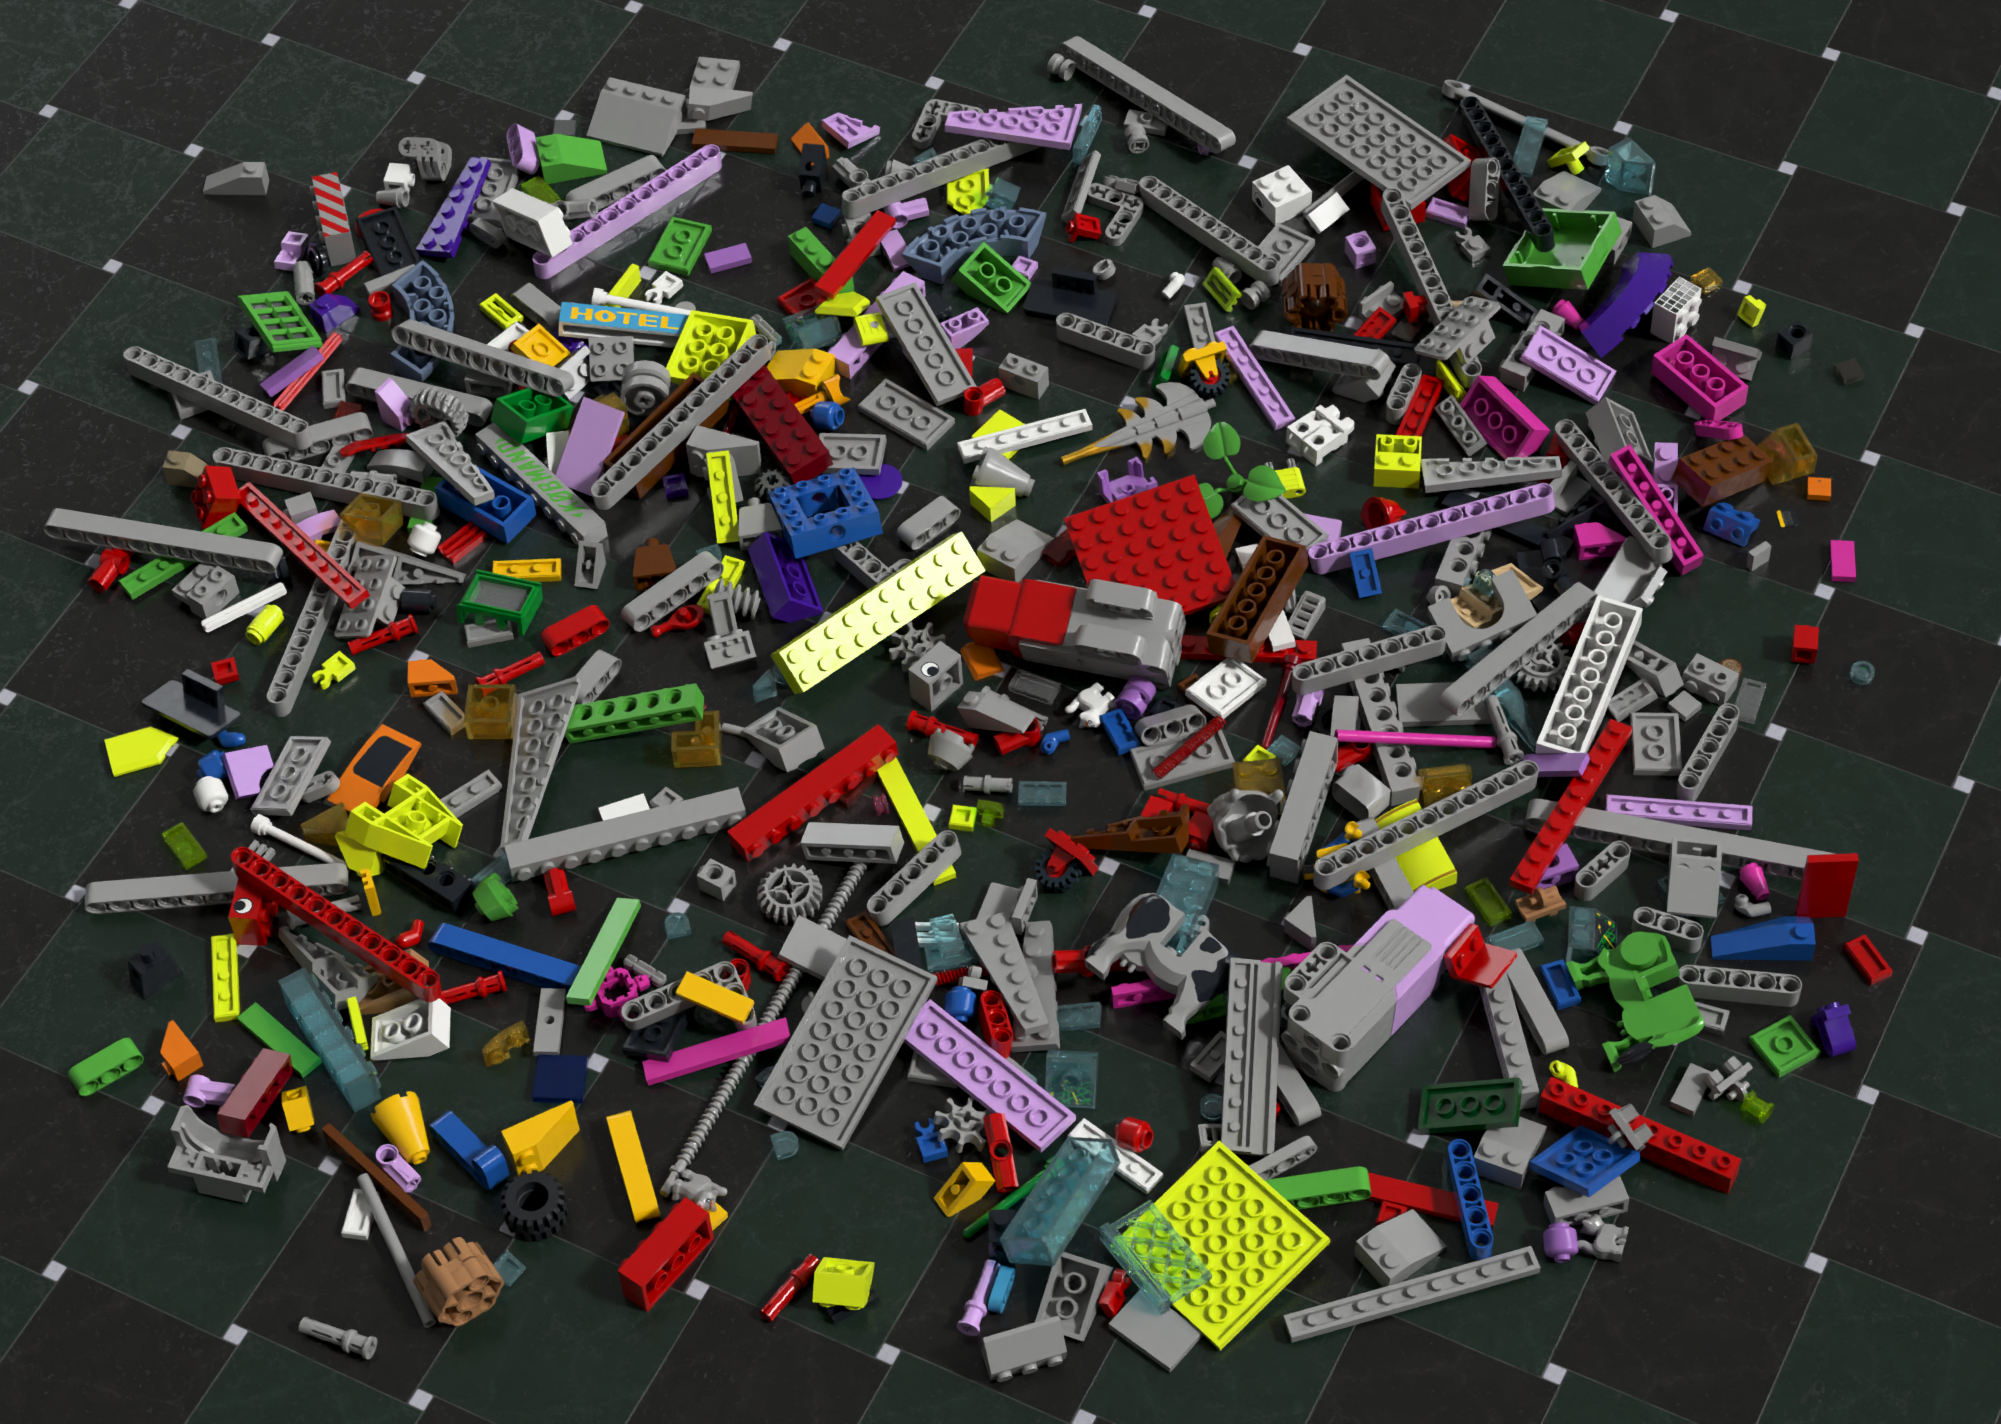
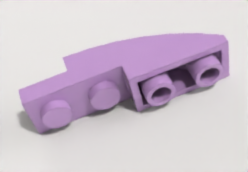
M977 307L940 323L954 349H959L977 336L989 324V320ZM902 348V352H903L904 355L908 358L907 354L905 353L904 349Z
M1655 442L1653 479L1677 514L1678 485L1672 480V476L1678 464V443Z

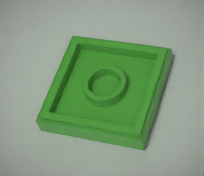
M1791 1015L1750 1036L1748 1041L1778 1078L1819 1057L1821 1053Z

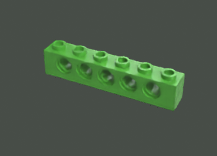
M695 683L586 704L574 705L564 735L571 744L703 720L704 696Z

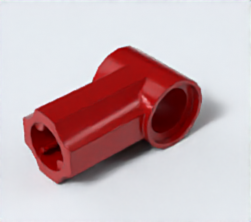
M993 378L979 387L967 388L964 392L963 411L970 416L980 415L984 406L1005 395V388L998 378Z
M1034 718L1023 734L1001 732L993 736L998 752L1004 755L1022 746L1033 747L1039 744L1041 733L1038 720Z
M1348 742L1338 747V763L1335 772L1337 773L1357 762L1365 763L1370 761L1373 757V743Z
M558 868L549 869L544 874V881L549 894L547 897L552 917L576 911L572 891L568 888L564 870Z

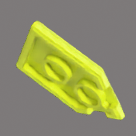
M982 169L946 183L947 204L963 215L970 214L971 210L982 208L989 203V169Z
M856 292L837 294L833 300L828 298L815 310V313L857 317L870 305V301Z
M151 726L104 739L114 777L161 764L166 757L165 754L179 740L178 737Z

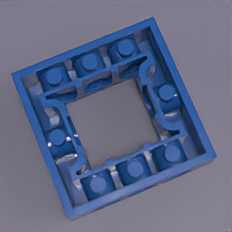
M854 467L844 468L839 472L829 475H820L818 478L808 481H799L787 487H778L768 492L770 504H772L779 520L782 534L795 559L883 534L879 511ZM826 510H830V511H831V512H828V513H819V512H823V511H826Z

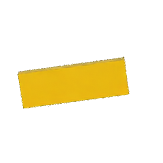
M561 558L493 561L492 573L535 582L561 581Z
M688 971L676 991V996L744 1025L755 1004L754 1000Z

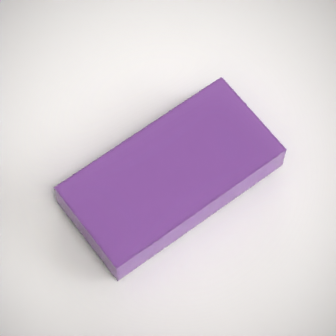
M746 243L704 254L711 274L752 263Z

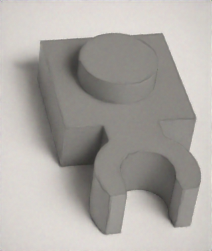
M1113 175L1104 177L1103 185L1115 187V189L1122 190V192L1131 195L1140 192L1139 181L1127 178L1122 179Z
M1465 227V235H1461L1458 231L1455 232V240L1460 244V250L1471 262L1490 255L1491 248L1479 235L1473 237L1470 228Z
M1156 318L1152 320L1151 326L1144 324L1132 335L1150 341L1155 346L1161 341L1162 336L1167 333L1168 324L1160 327L1158 326L1159 319Z

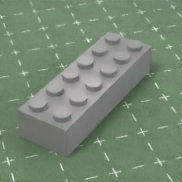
M1312 731L1309 732L1307 740L1303 739L1300 748L1302 756L1300 760L1296 759L1293 770L1295 777L1294 780H1289L1287 786V794L1289 795L1287 800L1283 799L1280 807V814L1282 816L1280 821L1276 820L1274 824L1273 834H1275L1273 841L1268 842L1266 855H1268L1266 866L1270 867V877L1297 884L1338 763V738Z

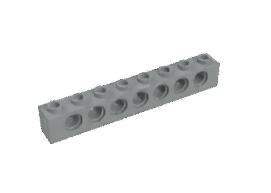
M1369 638L1342 643L1341 652L1370 644L1371 642ZM1384 672L1349 682L1353 695L1359 697L1358 709L1366 731L1403 732L1402 722L1396 718V704L1394 701L1391 702L1389 698L1391 696L1389 684L1384 683L1383 680ZM1373 743V754L1385 786L1391 789V806L1404 804L1415 799L1418 801L1420 790H1423L1421 777L1416 776L1415 759L1409 756L1410 746L1404 744Z

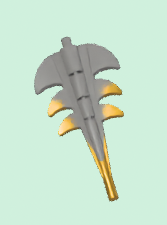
M1168 382L1156 385V390L1165 398L1166 406L1163 407L1159 402L1150 398H1135V403L1143 410L1145 417L1140 418L1131 410L1119 408L1117 414L1124 420L1126 424L1124 428L1078 451L1060 457L1061 463L1064 466L1088 456L1131 444H1136L1142 453L1143 460H1147L1152 451L1153 438L1160 441L1164 449V455L1168 456L1176 445V432L1178 431L1187 437L1190 451H1193L1203 445L1205 436L1211 430V419L1208 409L1216 407V403L1213 398L1204 401L1202 398H1199L1193 389L1181 383Z

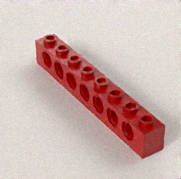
M1554 1077L1550 1078L1540 1098V1113L1575 1128L1582 1125L1608 1138L1612 1136L1607 1129L1610 1125L1614 1124L1618 1131L1621 1130L1609 1113L1614 1108H1622L1621 1106ZM1641 1115L1629 1122L1633 1130H1636L1645 1123L1654 1134L1644 1144L1645 1148L1640 1151L1641 1157L1723 1193H1729L1738 1175L1741 1158ZM1624 1136L1623 1138L1628 1143V1147L1636 1150L1628 1138Z

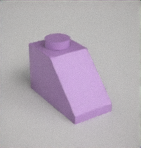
M388 378L375 391L381 420L402 432L415 420V418L410 416L409 408L411 401L391 378Z

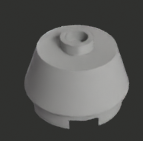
M937 728L934 734L930 735L927 756L935 762V766L942 770L958 771L972 758L971 754L975 747L970 743L968 746L964 744L962 736L947 729L942 733L941 729Z

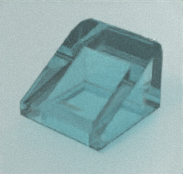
M769 669L752 686L755 702L777 696L776 681Z
M508 1250L502 1253L493 1263L503 1278L504 1284L508 1287L526 1269Z

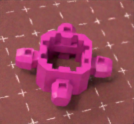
M610 966L591 1006L583 1005L585 1010L593 1011L601 1006L605 1016L611 1018L619 1016L624 1022L621 1013L622 1007L628 1001L638 997L637 991L642 992L649 988L650 981L647 975H638L632 980L628 970L623 968L614 970ZM618 984L621 987L625 986L629 991L627 992V997L622 995L617 997V1001L614 1002L612 999L607 1000V997L605 998L604 996L605 989L610 991L615 989ZM634 1012L629 1014L628 1018L634 1019Z

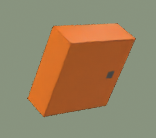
M1808 477L1807 500L1830 501L1831 478Z

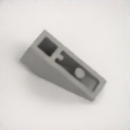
M690 86L687 119L709 121L751 110L753 92Z
M243 162L206 176L203 193L211 195H266L269 176L265 162Z
M1634 641L1625 664L1640 679L1645 678L1653 690L1665 698L1684 685L1675 662Z
M969 691L957 707L968 727L1023 734L1035 718L1032 713L982 692Z

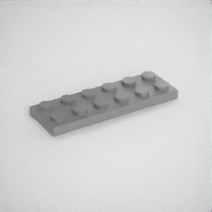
M915 282L876 297L878 307L936 406L964 396L965 390L969 387H977Z

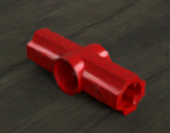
M116 548L105 549L100 556L99 566L88 579L89 586L100 593L106 591L118 574H124L128 570L130 558L134 551Z
M1091 945L1084 947L1083 950L1053 951L1051 954L1052 971L1055 973H1080L1086 977L1095 975L1085 967V959ZM1118 959L1112 963L1109 972L1126 971L1128 966L1121 967V960Z
M1005 1113L989 1114L983 1117L996 1190L1002 1193L1012 1192L1018 1189L1019 1185ZM998 1148H1003L1008 1154L1005 1157H997L994 1151Z

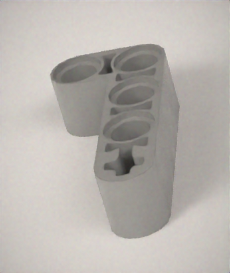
M858 541L833 548L835 560L868 589L911 562L909 559H901L888 568Z

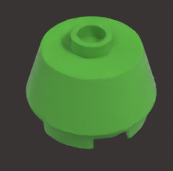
M495 872L488 877L485 876L472 893L476 900L474 905L482 916L486 915L492 922L513 916L512 913L519 909L516 905L518 903L509 888H506L503 883H499L501 878Z

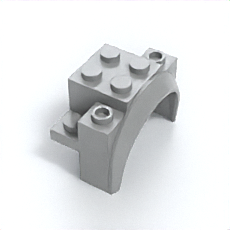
M184 1105L180 1107L171 1127V1132L177 1146L167 1168L171 1173L193 1177L199 1193L247 1203L251 1191L265 1193L270 1180L278 1181L286 1163V1158L275 1125L269 1124L270 1130L266 1140L240 1138L222 1133L209 1126L196 1116L189 1105Z

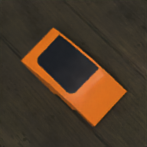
M382 724L353 758L339 779L340 786L335 792L330 794L327 800L349 812L364 802L377 808L379 802L384 803L394 782L405 775L422 744Z

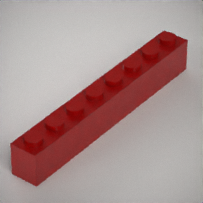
M879 724L728 830L730 844L747 862L759 857L768 847L780 842L785 835L792 830L798 829L802 823L819 814L830 803L836 802L841 795L848 790L854 789L862 780L874 775L883 765L892 762L898 755L896 741Z

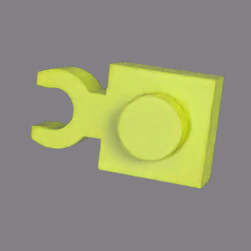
M338 651L322 664L323 670L316 671L312 675L313 682L317 683L323 679L320 682V686L324 690L330 686L333 679L339 682L356 669L355 664Z

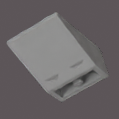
M1682 837L1672 838L1669 853L1666 913L1716 919L1722 860L1721 841Z

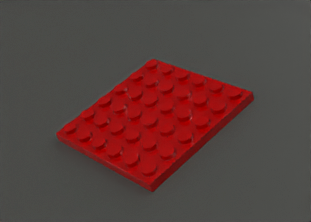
M1195 475L1064 518L1088 587L1090 580L1099 579L1147 588L1155 591L1159 599L1179 603L1186 616L1224 603L1235 585Z

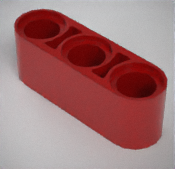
M590 605L547 627L541 633L540 638L553 656H560L606 632L610 622L597 605Z
M988 990L980 996L978 1019L985 1043L1007 1059L1011 1053L1013 1031L1001 994L994 990Z

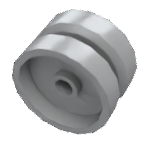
M643 360L629 364L622 374L620 394L622 406L635 415L649 416L670 395L671 376L669 371L663 365L654 361Z

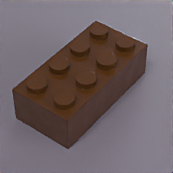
M1743 434V437L1725 440L1680 458L1672 480L1704 507L1764 482L1774 460Z

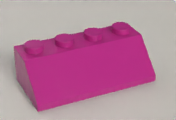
M1477 376L1460 404L1485 441L1505 460L1508 457L1525 458L1540 449L1551 431L1495 376Z

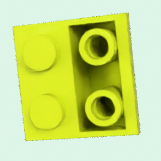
M1376 434L1373 486L1419 489L1422 437Z

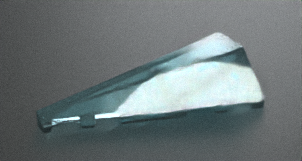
M1486 645L1468 654L1466 659L1467 669L1470 670L1495 650L1496 647ZM1511 676L1491 692L1490 695L1498 696L1507 722L1532 751L1536 752L1538 737L1514 676Z

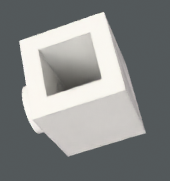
M389 163L383 180L385 190L402 187L409 193L411 186H414L415 175L412 174L411 166L408 164Z

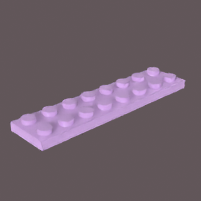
M931 999L924 1004L904 1043L992 1114L1005 1113L1007 1126L1042 1153L1076 1120V1115Z

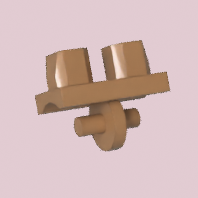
M1556 886L1544 890L1541 887L1535 888L1532 895L1530 894L1515 900V905L1527 925L1534 923L1537 918L1546 915H1556L1559 910L1566 908V903L1561 898Z

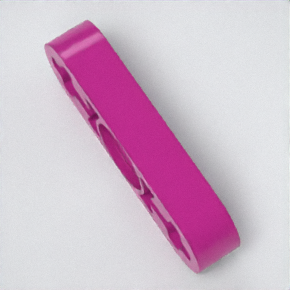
M1713 419L1694 423L1697 436L1723 440L1743 437L1741 423Z

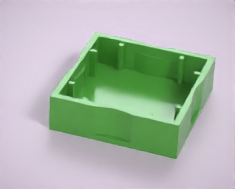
M1542 208L1553 227L1555 247L1549 252H1539L1533 245L1527 232L1524 231L1521 239L1515 244L1503 264L1509 285L1588 290L1622 232L1616 213L1612 211H1569L1565 209Z

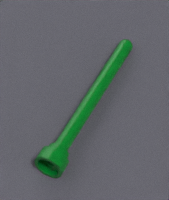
M1052 1155L1044 1162L1043 1170L990 1210L1009 1209L1046 1179L1057 1178L1065 1172L1063 1164L1056 1156ZM989 1211L963 1230L965 1238H971L989 1224Z

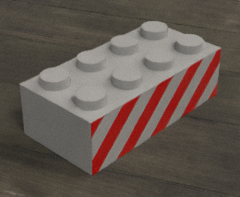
M333 172L312 177L313 186L309 187L312 199L316 198V201L312 202L315 214L319 213V216H316L318 229L322 228V231H319L321 244L326 243L322 247L325 249L327 258L330 259L331 266L350 263L356 258L338 174Z

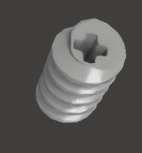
M721 578L716 584L713 594L730 590L734 613L737 614L742 609V615L745 617L751 612V619L754 620L761 600L759 598V590L750 595L749 587L744 592H741L740 584L733 589L731 581L724 586V580Z

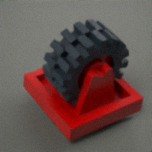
M1049 828L1044 836L1052 844L1054 850L1049 847L1046 849L1048 853L1044 854L1042 852L1040 854L1041 860L1037 858L1036 863L1038 866H1035V871L1038 874L1036 876L1048 890H1053L1055 893H1059L1060 890L1063 893L1068 892L1067 887H1070L1072 890L1074 888L1073 883H1079L1078 876H1082L1080 868L1094 876L1099 867L1094 863L1096 858L1089 853L1085 846L1079 842L1075 844L1070 840L1071 837L1062 830L1056 832Z

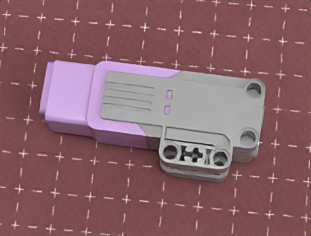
M1420 885L1397 910L1387 911L1347 953L1331 942L1319 944L1285 979L1283 997L1286 1002L1281 1010L1280 1026L1284 1031L1281 1034V1039L1285 1044L1284 1051L1293 1065L1332 1092L1344 1089L1346 1083L1437 989L1440 976L1447 970L1443 956L1470 923L1474 924V915L1436 888L1431 887L1429 889L1425 885Z

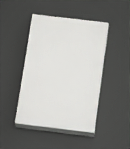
M1227 657L1187 688L1185 695L1214 717L1220 716L1224 719L1265 687L1267 680L1240 660Z

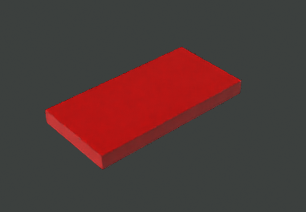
M1858 854L1807 855L1795 910L1796 916L1809 918L1846 917L1859 862Z

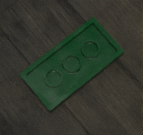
M1520 1077L1423 1085L1418 1130L1420 1134L1518 1127L1523 1082Z

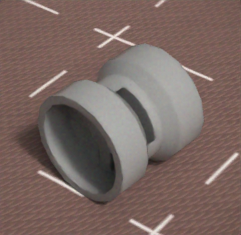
M1058 53L1050 58L1047 65L1049 73L1053 75L1058 74L1065 81L1073 76L1076 69L1074 61L1070 59L1065 60Z
M1131 124L1125 129L1124 136L1132 153L1138 154L1148 149L1149 140L1143 125Z
M1256 280L1251 284L1250 288H1245L1240 292L1242 294L1240 298L1242 303L1250 310H1254L1259 306L1260 302H1265L1270 298L1268 287L1260 280Z

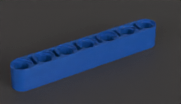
M447 923L438 924L428 942L429 949L438 955L495 973L502 970L504 976L542 988L566 989L567 994L582 967Z

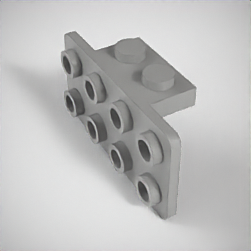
M1474 296L1465 298L1429 335L1420 341L1414 348L1416 354L1439 360H1447L1456 352L1460 362L1467 365L1495 338L1488 320L1501 308L1500 304Z
M1629 536L1623 542L1595 587L1594 592L1605 598L1639 608H1647L1654 600L1653 594L1664 584L1663 578L1667 571L1662 568L1663 563L1655 562L1634 537Z
M394 555L363 556L360 559L354 579L368 591L370 596L353 609L344 604L334 633L338 639L367 638L372 633L375 621L383 628L388 627L389 622H394L402 599V592L405 589L404 586L391 577L397 561Z

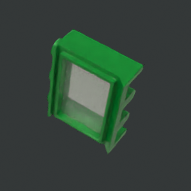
M477 569L476 575L461 602L456 604L458 623L463 624L470 612L474 613L475 623L479 626L485 623L486 616L496 618V625L499 630H505L508 621L517 622L519 636H524L543 600L541 583Z

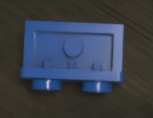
M1717 503L1709 510L1703 530L1745 547L1750 534L1758 528L1760 520L1754 518L1752 513L1733 509V506L1728 503Z

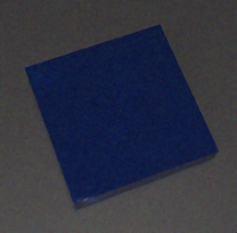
M538 1054L532 1094L533 1102L566 1103L572 1100L573 1103H583L589 1063L588 1056Z

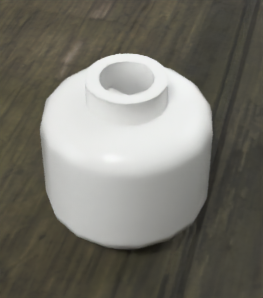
M426 521L423 525H414L407 540V543L411 546L410 550L424 557L427 554H433L441 539L440 533L436 531L437 526Z
M207 776L196 783L193 793L199 808L212 813L222 810L228 801V794L222 781L218 778Z

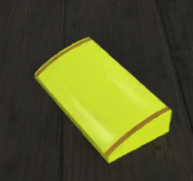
M1417 799L1388 811L1375 821L1379 829H1382L1422 810ZM1438 837L1395 857L1413 892L1420 885H1425L1429 889L1434 887L1439 890L1454 885L1457 882V871Z

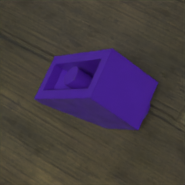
M328 293L309 304L313 322L326 334L361 311L360 307L347 296Z

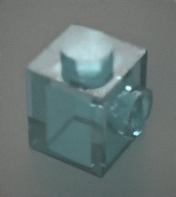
M997 177L994 185L989 184L985 196L988 199L985 205L993 209H1000V207L1006 206V209L1012 210L1021 187Z

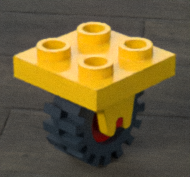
M1216 341L1210 342L1203 348L1197 350L1196 348H1191L1182 354L1177 369L1179 378L1189 376V387L1194 389L1196 394L1200 393V398L1204 399V396H1207V399H1211L1212 396L1217 398L1227 388L1230 371L1229 368L1226 369L1227 365L1225 362L1222 364L1227 350L1224 341L1219 343Z

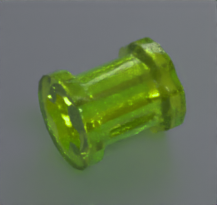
M1751 1091L1743 1101L1740 1110L1753 1114L1763 1124L1771 1115L1775 1104L1772 1102L1768 1104L1757 1097L1756 1092Z

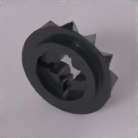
M311 242L307 250L308 261L312 266V270L318 276L325 275L328 271L325 249L322 248L319 242Z

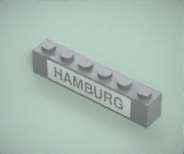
M1505 972L1492 989L1479 986L1503 1078L1520 1077L1523 1082L1520 1110L1534 1108L1538 1104L1539 1089L1507 972Z

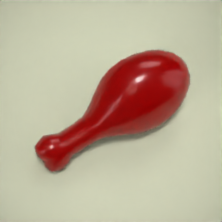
M687 605L679 608L667 622L653 625L650 628L652 636L659 637L662 633L670 630L692 629L703 621L705 610L699 605Z

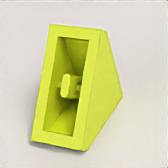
M970 486V504L990 522L1016 505L1015 488Z

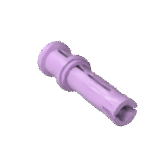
M994 1260L985 1261L971 1300L965 1303L963 1318L957 1323L958 1330L966 1335L977 1336L980 1332L979 1325L981 1319L987 1314L986 1303L1001 1267L999 1263L994 1267L996 1263Z

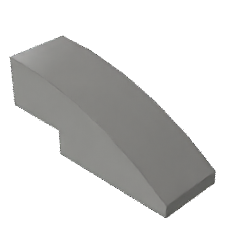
M401 449L377 451L367 465V470H375L378 473L396 474L397 478L394 479L405 483L408 479L425 483L434 470L417 452Z

